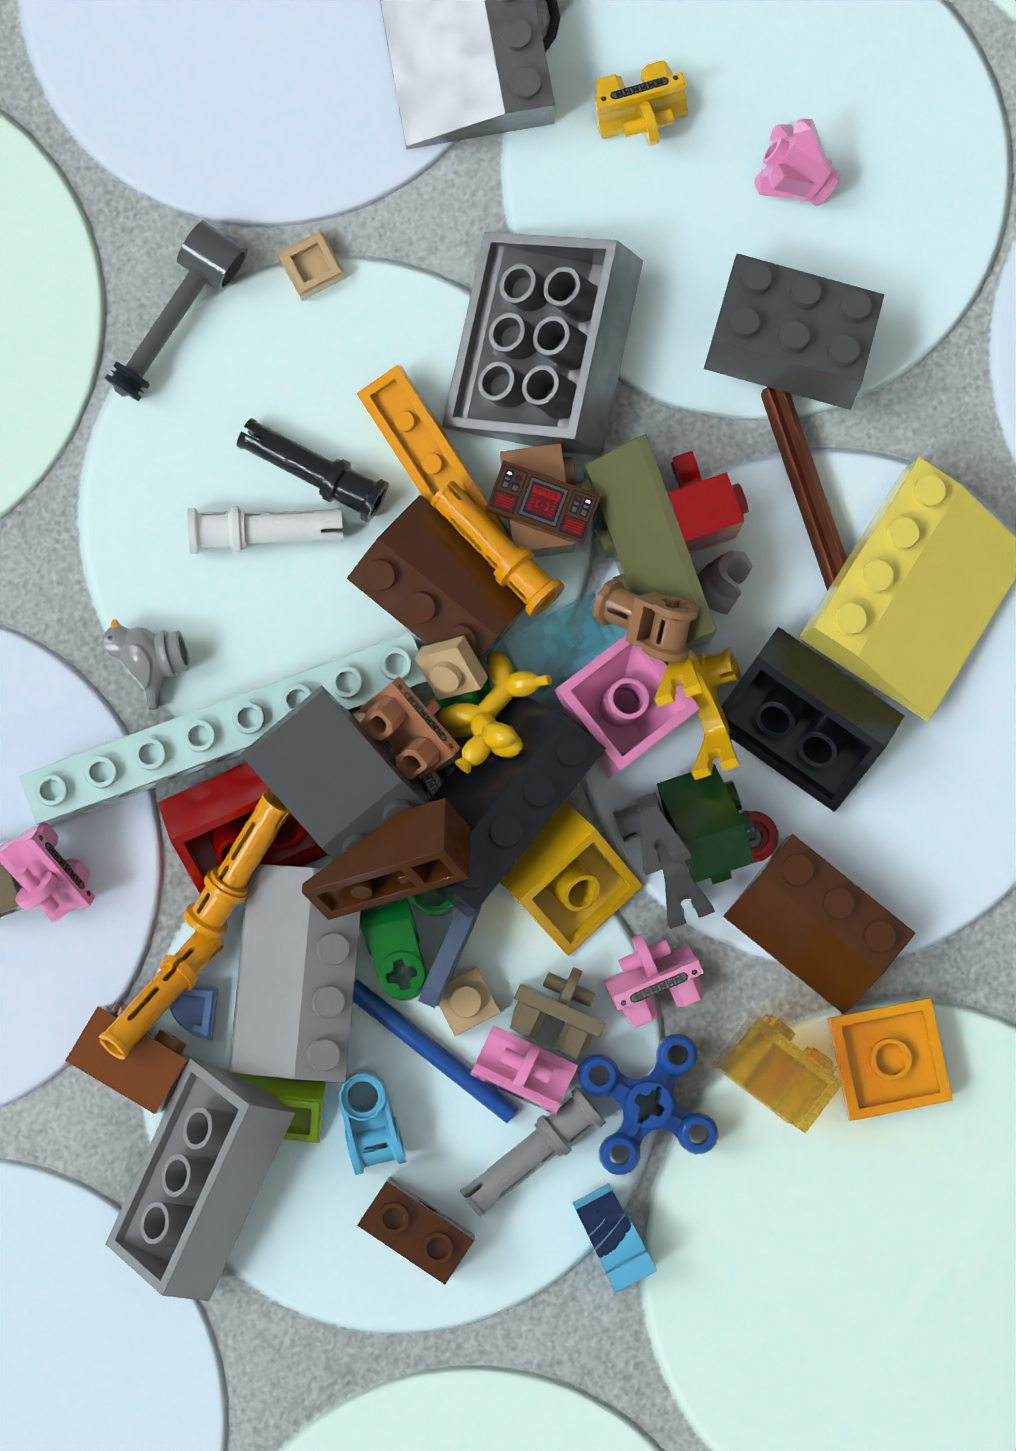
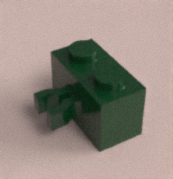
M713 764L712 775L695 780L692 773L689 772L656 784L665 818L691 854L692 858L684 862L693 882L697 883L710 878L712 885L732 879L730 871L754 863L749 842L757 839L748 811L738 812L742 810V806L733 781L723 782L715 764Z

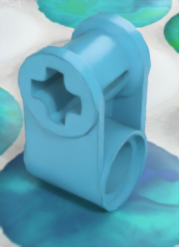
M358 1070L350 1074L341 1086L339 1104L346 1128L345 1137L355 1175L363 1174L365 1167L396 1160L398 1164L407 1163L397 1119L393 1115L384 1080L377 1073L370 1070ZM360 1081L371 1083L377 1090L378 1101L370 1108L361 1109L356 1107L349 1098V1088L353 1084ZM381 1143H387V1144H385V1145H381V1146H377V1147L365 1149L366 1147L378 1145V1144H381Z

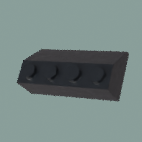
M527 696L513 697L495 719L496 722L512 726L522 740V751L512 758L500 757L491 751L483 763L471 767L469 774L457 766L429 800V802L446 798L470 826L469 879L434 889L468 918L478 910L606 750L605 746L569 717Z

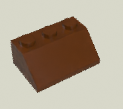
M419 495L375 540L346 579L427 645L465 636L482 665L522 615L527 605L508 585L502 587L495 580V569L454 528L446 517L430 504V501Z
M794 834L784 839L723 915L728 922L842 1014H845L884 974L916 934Z

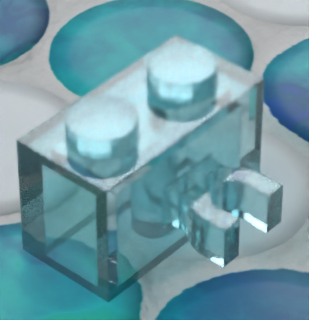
M594 591L502 639V647L517 671L525 670L533 672L537 676L549 674L552 678L551 685L539 686L536 692L529 695V698L532 699L541 694L544 701L556 697L555 689L619 640L611 624L601 625L596 622L593 616V605L596 598Z

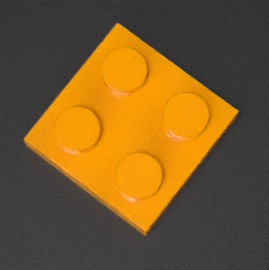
M931 998L827 1018L849 1121L953 1101Z

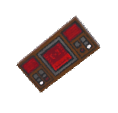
M503 460L486 506V512L583 546L601 495Z

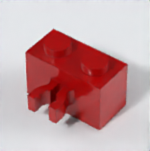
M693 451L674 456L672 458L673 462L670 465L679 489L668 492V496L689 554L736 538L744 523L743 514L749 512L741 485L739 483L731 485L727 472L702 481Z

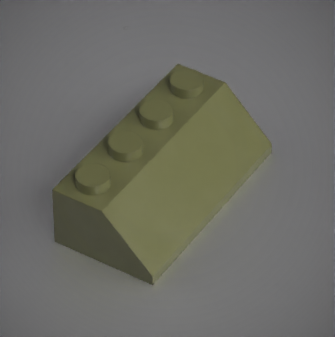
M647 434L585 464V480L578 482L579 488L601 495L597 512L603 527L595 531L605 559L613 556L620 575L613 577V580L622 582L626 590L637 595L657 591L664 595L687 599L699 607L697 618L691 620L686 640V646L689 650L709 644L717 629Z

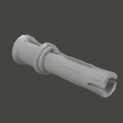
M578 1087L571 1091L572 1098L559 1107L556 1115H541L537 1119L538 1122L534 1124L536 1127L535 1131L490 1166L478 1178L460 1190L462 1196L467 1198L465 1199L480 1217L556 1154L559 1157L563 1154L565 1156L572 1151L571 1145L592 1127L597 1126L601 1128L606 1124L601 1114Z

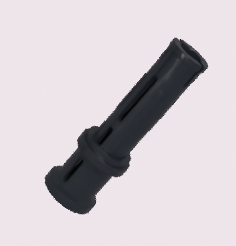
M250 418L246 422L244 428L248 430V434L241 431L236 444L238 448L245 449L319 488V495L322 496L323 500L329 503L336 500L360 513L361 520L369 523L373 519L385 498L389 482L383 479L376 482L351 469V462L345 459H336L332 462L258 423L254 418Z

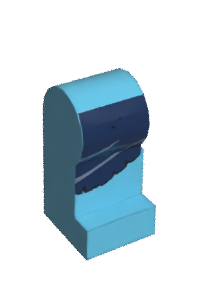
M609 1183L572 1202L615 1293L658 1271L627 1212L623 1211Z

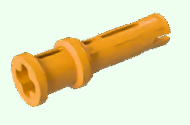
M450 481L447 486L444 485L433 496L430 504L446 517L454 528L495 569V580L502 587L508 585L527 605L525 611L531 618L541 614L559 597L564 589V584L559 579L552 580L533 561L535 555L529 548L517 547L510 541L501 529L473 503L455 481Z
M265 791L262 794L255 810L245 823L224 861H222L220 866L214 867L207 872L204 877L206 886L197 901L190 903L183 912V917L187 924L204 936L216 939L223 937L228 929L226 921L237 904H242L249 895L248 881L252 873L261 862L282 824L291 814L272 791L270 793Z

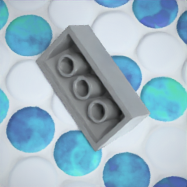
M259 864L248 881L249 895L244 903L229 1072L340 1083H345L361 911L328 920L304 896L302 884L322 868Z
M189 1057L105 1245L160 1295L209 1301L295 1113L265 1089L201 1060Z

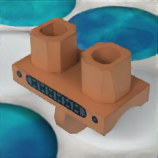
M400 676L378 694L370 698L360 708L365 714L361 726L372 739L382 741L386 738L399 753L395 757L396 766L407 779H413L417 776L423 779L454 756L461 748L433 716L441 708L436 700L432 699L424 705Z

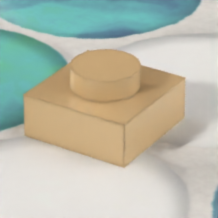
M465 636L423 646L414 658L438 700L480 690L488 679Z
M478 967L450 980L439 1004L455 1037L501 1013Z

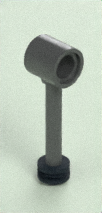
M202 220L193 228L177 256V263L189 271L126 366L116 361L113 366L117 370L112 371L113 376L107 374L105 377L114 386L116 393L122 397L130 396L139 402L142 398L138 394L139 391L144 393L141 388L148 389L150 386L143 379V376L205 284H208L219 291L224 290L237 275L246 258L248 249L205 220Z

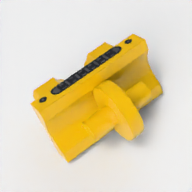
M661 60L647 64L641 70L642 83L626 88L622 77L616 74L599 78L596 81L597 96L594 98L597 126L601 138L606 139L623 133L627 138L643 133L648 146L660 143L658 128L674 124V118L688 115L685 96L687 86L683 73L673 74L667 63Z

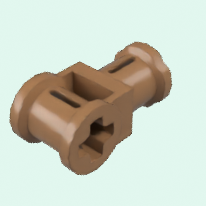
M609 580L603 585L593 605V616L597 623L601 625H610L612 623L628 630L625 641L641 647L645 654L667 662H683L688 659L689 648L686 646V640L691 620H695L699 612V607L695 603L681 597L664 595L657 591L637 595L626 590L624 584L618 580Z

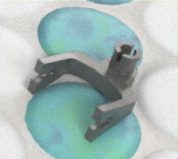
M652 792L635 799L637 804L620 811H614L613 815L624 843L641 836L642 861L645 875L663 870L667 921L670 929L687 923L684 916L685 911L681 905V902L685 899H691V904L699 918L714 913L715 910L698 884L693 882L690 873L683 864V861L692 858L691 854L666 820L656 793Z

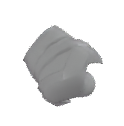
M731 550L726 554L720 555L708 563L697 575L708 607L718 613L728 615V612L741 594V590L736 583L742 584L753 567L743 551Z

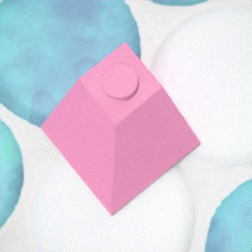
M627 634L555 689L566 716L606 747V750L596 763L609 779L626 768L700 709L692 697H686L682 684L676 687L675 702L661 707L657 706L654 697L667 665L664 661L645 654L641 647L625 641Z

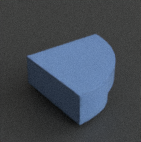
M194 986L191 991L184 990L169 1007L172 1015L192 1035L202 1039L213 1040L218 988Z

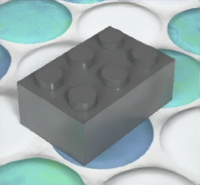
M736 253L703 369L851 410L863 382L885 294Z

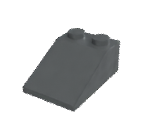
M322 685L241 753L250 767L317 844L334 860L396 813L429 802L420 781L416 777L407 779L397 768L395 756L377 739H372L361 726V723Z

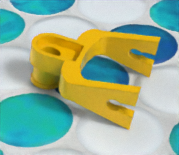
M730 648L708 656L705 652L695 655L692 650H689L687 660L683 662H669L654 697L658 707L673 703L677 694L676 687L683 684V691L686 697H692L700 707L697 714L702 723L704 739L691 771L695 780L712 775V768L714 766L712 761L717 757H720V765L723 771L740 766L729 735V726L718 700L719 685L741 679L738 661L736 657L731 659V657H734V653Z

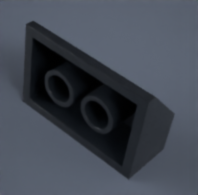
M779 626L721 706L729 726L730 738L833 812L838 809L884 751L905 715Z

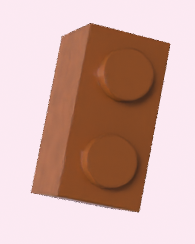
M115 1002L112 1009L107 1006H97L65 1061L153 1114L162 1112L174 1092L190 1057L183 1052L187 1044L163 1029H160L156 1036L147 1031L125 1059H118L102 1046L99 1041V1035L108 1029L126 1007Z

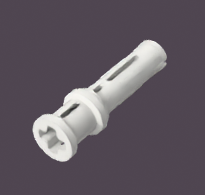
M231 506L230 510L225 512L198 513L196 508L187 509L190 554H198L200 548L231 547L233 552H242V549H247V544L320 540L343 541L342 508L245 513V509L239 506Z

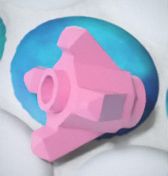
M799 119L794 124V128L791 124L775 125L769 138L772 143L762 159V162L767 166L761 170L754 180V186L759 195L795 198L802 203L809 201L815 206L821 205L836 187L840 173L832 168L833 161L826 157L813 119Z

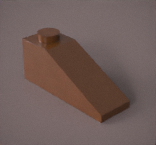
M446 798L398 812L302 884V893L328 920L467 880L469 879L470 826Z

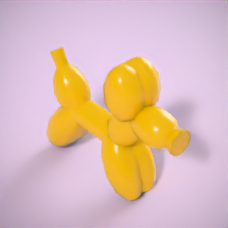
M492 651L486 662L488 675L495 685L479 705L455 703L443 708L436 716L437 721L451 736H473L465 743L461 751L462 758L455 761V764L462 771L469 774L471 767L483 763L491 751L504 758H512L522 751V740L512 726L496 722L495 717L512 697L529 696L536 692L539 686L551 685L552 678L549 674L537 676L533 672L517 671L503 652Z

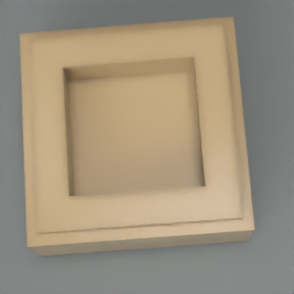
M322 230L277 253L301 301L346 278Z

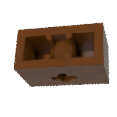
M388 1177L357 1224L358 1227L444 1285L475 1240V1234L390 1177Z

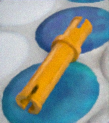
M195 931L174 955H166L159 964L161 970L131 1001L108 1029L99 1035V1041L102 1046L116 1058L125 1059L131 1049L160 1019L184 990L191 991L198 983L197 975L224 948L222 938H210Z

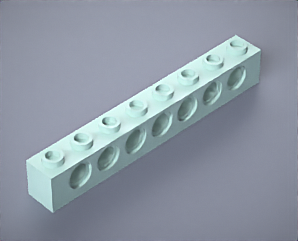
M412 632L19 775L36 825L48 823L50 826L241 757V753L321 685L352 715L355 710H360L370 698L378 694L398 676L413 693L429 688V683L414 659L419 651Z

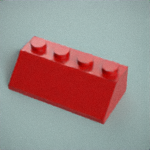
M247 762L157 803L169 839L199 894H201L206 886L204 877L207 872L214 867L220 866L222 861H224L245 823L255 810L262 794L265 791L271 792L270 788ZM290 814L277 832L275 839L259 864L303 867L328 854L317 844L297 819Z

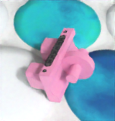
M43 823L26 830L20 837L0 845V863L22 887L15 898L16 903L21 909L29 910L38 906L51 922H54L74 909L89 907L95 895L86 886L90 872L79 860L72 858L64 860L55 849L58 844V835L48 823Z
M641 934L631 938L636 952L618 960L623 972L603 981L617 1011L622 1009L630 1023L636 1028L653 1021L658 1016L651 996L669 989L677 1007L688 1006L703 998L698 976L704 974L690 946L687 944L671 951L667 941L663 940L647 947Z
M493 1025L470 1075L556 1115L578 1065Z

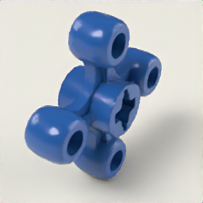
M670 1034L664 1037L656 1050L654 1069L649 1075L641 1079L626 1077L619 1071L616 1062L603 1054H593L585 1058L580 1064L578 1080L581 1087L589 1094L595 1096L606 1095L614 1098L623 1110V1121L620 1128L615 1133L607 1136L601 1142L598 1150L602 1167L609 1173L625 1175L632 1172L640 1159L642 1139L654 1130L664 1129L673 1133L680 1145L687 1152L695 1155L705 1154L711 1151L717 1144L719 1132L715 1121L709 1115L701 1112L689 1113L682 1110L676 1104L673 1096L675 1082L681 1075L691 1071L698 1059L697 1047L688 1036ZM680 1044L686 1051V1057L683 1062L672 1064L668 1059V1051L673 1045ZM602 1065L608 1071V1078L604 1083L596 1085L590 1081L589 1072L592 1067ZM657 1086H659L656 1102L662 1106L660 1112L657 1115L648 1112L644 1118L641 1117L640 1121L637 1122L641 1107L634 1102L636 1096L639 1093L648 1096L652 1090H656ZM696 1124L704 1125L707 1131L705 1139L699 1143L691 1142L689 1138V1130ZM616 1145H624L628 1148V1158L622 1163H615L610 1159V1151Z

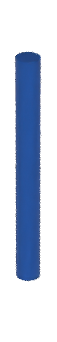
M355 980L353 1002L506 1124L511 1120L519 1109L516 1104L492 1085L470 1075L472 1069L360 980Z

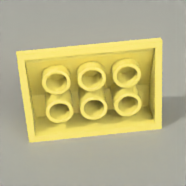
M918 457L901 471L798 638L927 722L933 716L1016 579V537L963 485L921 457Z

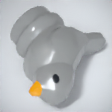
M112 619L110 627L103 636L102 643L104 649L111 656L121 660L144 687L149 710L158 709L159 688L166 676L177 677L179 672L189 670L188 652L184 638L179 630L169 633L166 630H162L155 635L147 628L135 627L129 629L122 626L117 619Z

